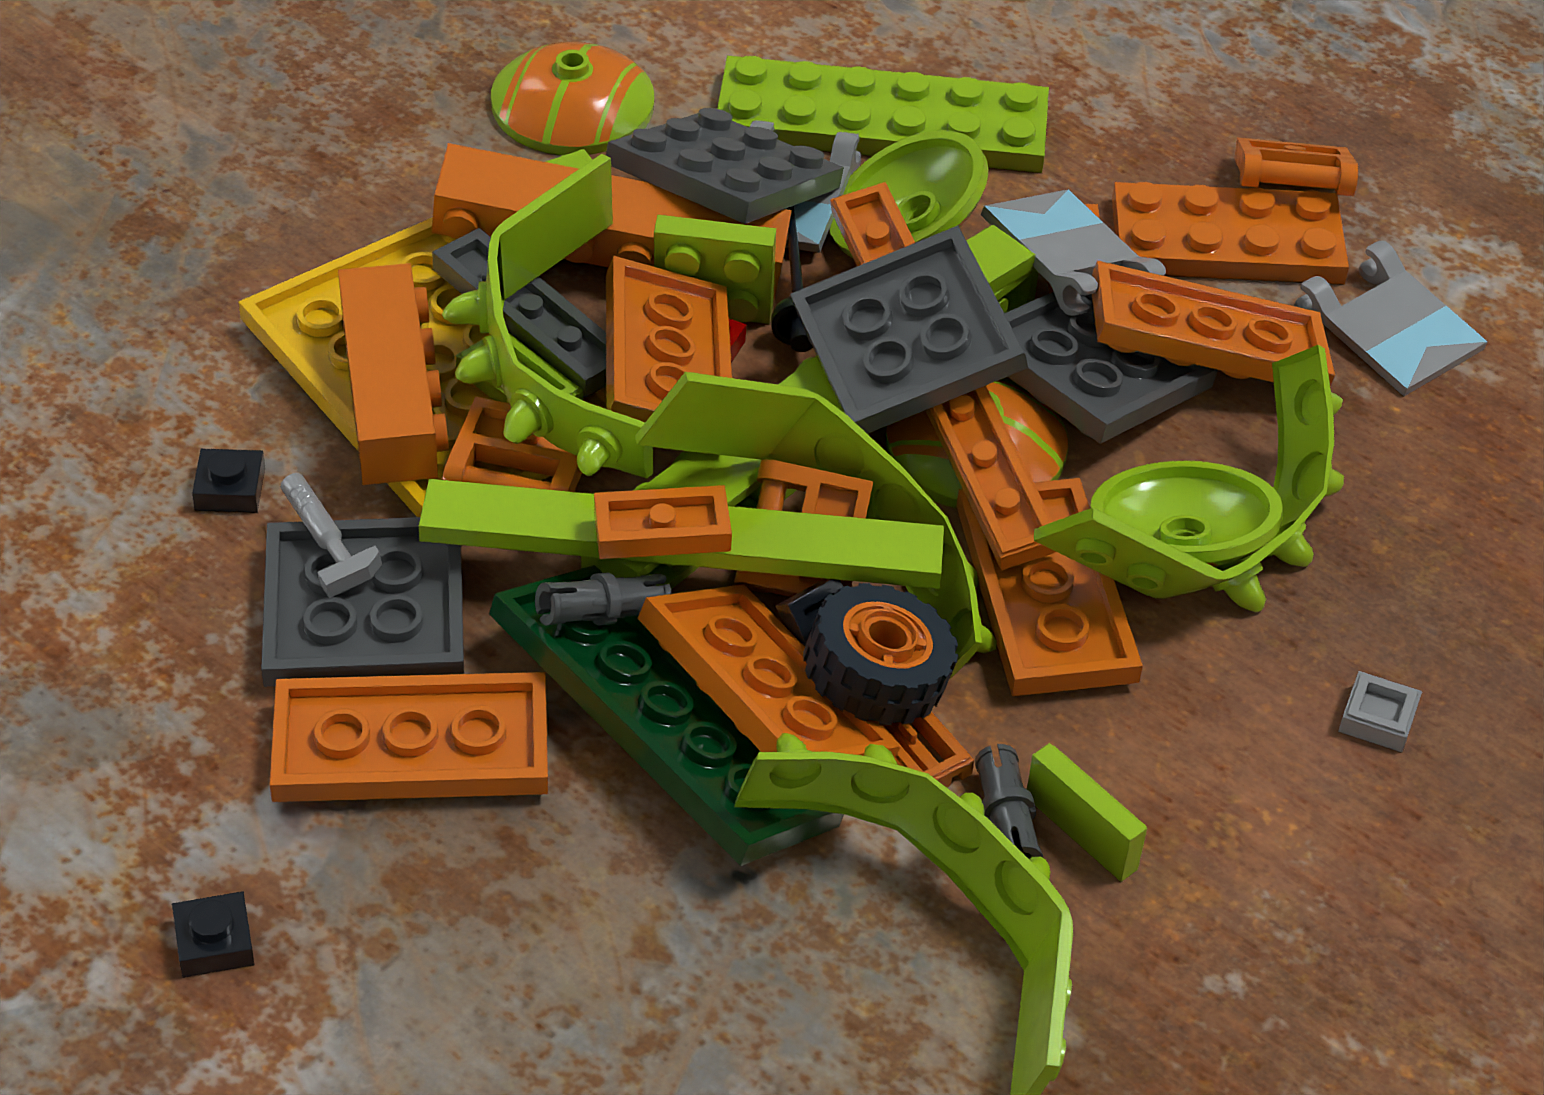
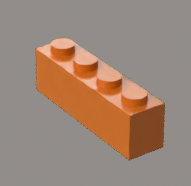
M411 263L338 270L341 310L362 485L438 478L437 452L449 451L445 413L433 414L432 408L442 407L439 371L426 370V365L436 364L432 328L420 329V324L429 323L426 287L414 288Z

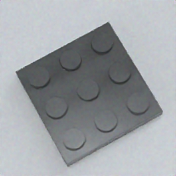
M702 108L697 114L684 118H671L663 125L650 129H636L631 135L609 141L606 156L611 158L612 167L743 224L839 189L844 169L843 166L824 159V153L818 149L808 146H792L777 140L778 135L774 131L762 127H746L732 121V115L728 112L716 108Z
M959 226L945 230L790 294L797 315L842 412L848 415L867 434L1028 368L1025 352Z
M1054 292L1004 313L1025 352L1028 363L1027 369L1007 377L1031 393L1037 401L1049 406L1074 424L1081 433L1093 438L1100 444L1212 388L1218 372L1217 369L1196 364L1190 366L1176 365L1164 357L1139 351L1132 353L1119 352L1107 344L1098 342L1092 294H1080L1082 301L1089 305L1090 308L1087 313L1079 315H1067L1064 313L1057 302Z
M420 517L333 520L341 531V541L351 556L376 546L380 552L382 566L370 580L329 598L320 585L317 573L336 564L329 551L319 547L303 522L267 523L261 665L264 687L276 686V679L464 674L461 545L419 541Z

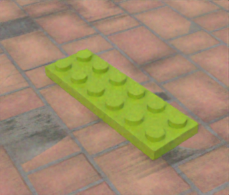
M727 55L717 109L728 112L732 115V121L746 127H750L752 121L755 120L774 123V132L778 135L777 140L792 146H808L820 151L832 152L834 139L838 132L859 134L856 151H859L861 155L873 156L893 143L916 134L941 130L955 131L971 137L979 145L986 157L988 168L1042 173L1045 156L1049 87L1033 86L1022 82L1003 83L977 80L971 77L952 78L923 75L918 72L902 73L871 70L860 66L841 67L815 64L809 61L790 62L762 59L756 56L740 57Z

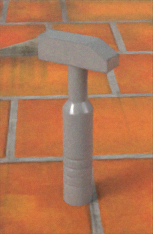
M292 473L286 476L281 482V490L319 547L328 550L336 564L317 572L320 585L327 596L331 598L370 580L382 566L380 552L376 546L351 556L341 541V531L303 475Z

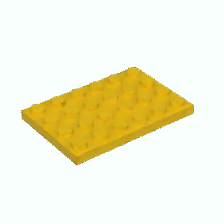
M433 217L238 301L240 319L358 450L338 270L411 263L414 288L426 287L429 323L420 324V329L432 328L436 364L426 365V370H438L440 378L442 407L432 408L433 414L445 413L449 451L437 452L438 478L430 479L442 480L446 462L475 396L493 400L474 384L464 383L458 380L455 375L456 355L482 340L484 336H489V333H480V325L452 324L442 316L445 307L453 298L461 295V293L433 270L432 252L456 240L450 236L432 233ZM606 387L586 398L583 397V401L606 409ZM475 461L473 467L537 480L549 477V475ZM429 479L387 483L416 517H421Z

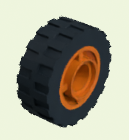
M859 583L855 587L847 585L839 588L836 594H829L824 599L806 641L803 661H806L807 664L805 672L808 679L813 680L818 693L822 697L826 696L833 702L832 705L842 712L845 710L854 714L855 718L867 721V719L877 721L882 725H891L896 722L908 724L913 723L915 718L921 717L923 719L931 713L933 706L937 707L957 663L958 654H955L958 647L957 639L952 636L950 632L951 626L946 619H942L936 613L937 610L929 603L925 604L918 600L917 596L907 591L904 593L895 590L894 587L888 585L873 586L870 583Z

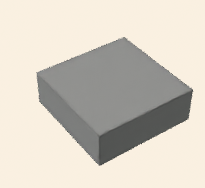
M1358 671L1338 732L1403 752L1422 691Z

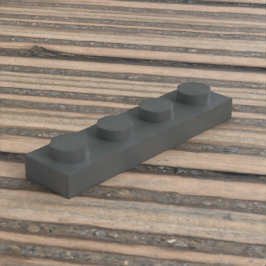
M478 228L433 251V270L461 294L477 290L479 281H486L488 250L491 237ZM540 277L535 278L504 301L503 318L508 333L583 390L584 398L606 387V332Z

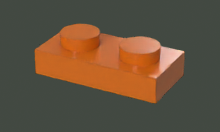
M725 485L594 493V516L599 559L731 551L732 530Z

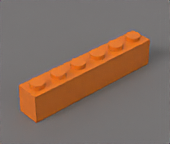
M448 143L434 194L432 233L458 239L480 228L491 237L495 229L504 220L576 172L578 168ZM611 175L613 224L564 259L575 263L583 262L609 267L613 256L654 267V229L657 215L735 224L743 223L649 182ZM787 209L743 224L776 228L774 299L783 263L792 211Z

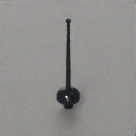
M794 206L786 209L792 210L788 228L791 291L794 293L804 289L795 210ZM791 296L786 297L773 310L771 316L772 332L779 341L791 345L793 350L807 352L813 347L797 315Z

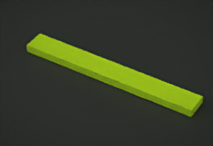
M429 479L419 521V541L599 558L594 516V494ZM728 506L732 530L731 551L613 558L618 560L939 589L942 571L944 526Z

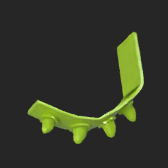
M600 154L504 220L495 229L489 242L486 281H479L477 290L469 291L453 298L443 310L442 316L452 324L480 325V333H489V336H484L483 346L471 351L461 360L455 375L458 380L467 384L491 380L495 388H502L511 406L504 424L503 434L506 439L518 444L532 434L537 437H543L556 447L576 455L580 471L587 476L598 472L601 467H611L648 478L653 474V447L637 445L635 435L645 422L587 403L561 391L518 362L503 318L504 301L613 224L611 158Z
M1316 345L1272 363L1278 422V463L1273 488L1277 491L1282 501V524L1274 538L1255 553L1241 560L1213 567L1094 507L1035 528L1034 541L1153 598L1165 599L1212 586L1214 591L1224 590L1230 599L1240 607L1253 612L1262 611L1266 598L1256 575L1263 570L1260 561L1265 557L1275 555L1290 565L1308 566L1312 562L1314 554L1312 547L1302 535L1306 529L1305 521L1323 497L1340 492L1344 484V476L1339 471L1332 469L1331 464L1334 449V415L1341 408L1343 399L1331 392L1325 348Z
M684 372L635 435L637 445L759 460H777L874 481L866 519L944 526L940 588L906 586L909 593L917 596L918 600L925 604L929 603L937 610L936 613L942 619H946L951 626L950 632L953 637H956L958 643L955 654H958V658L950 679L970 660L975 652L986 653L996 649L997 641L995 636L982 625L979 616L975 587L979 585L977 571L967 561L948 517L892 456L848 415L820 395L799 387Z
M782 733L777 739V752H758L741 786L734 807L818 810L845 814L895 829L946 873L1004 938L1024 970L1010 1095H1041L1048 1083L1056 1079L1063 1064L1066 1051V1040L1063 1038L1065 1011L1072 990V980L1069 978L1073 941V920L1064 899L1049 881L1051 872L1046 859L1041 856L1028 859L985 817L984 805L979 796L974 793H964L959 797L928 773L898 765L892 752L883 745L869 744L865 747L864 756L835 752H812L807 750L806 745L795 735Z

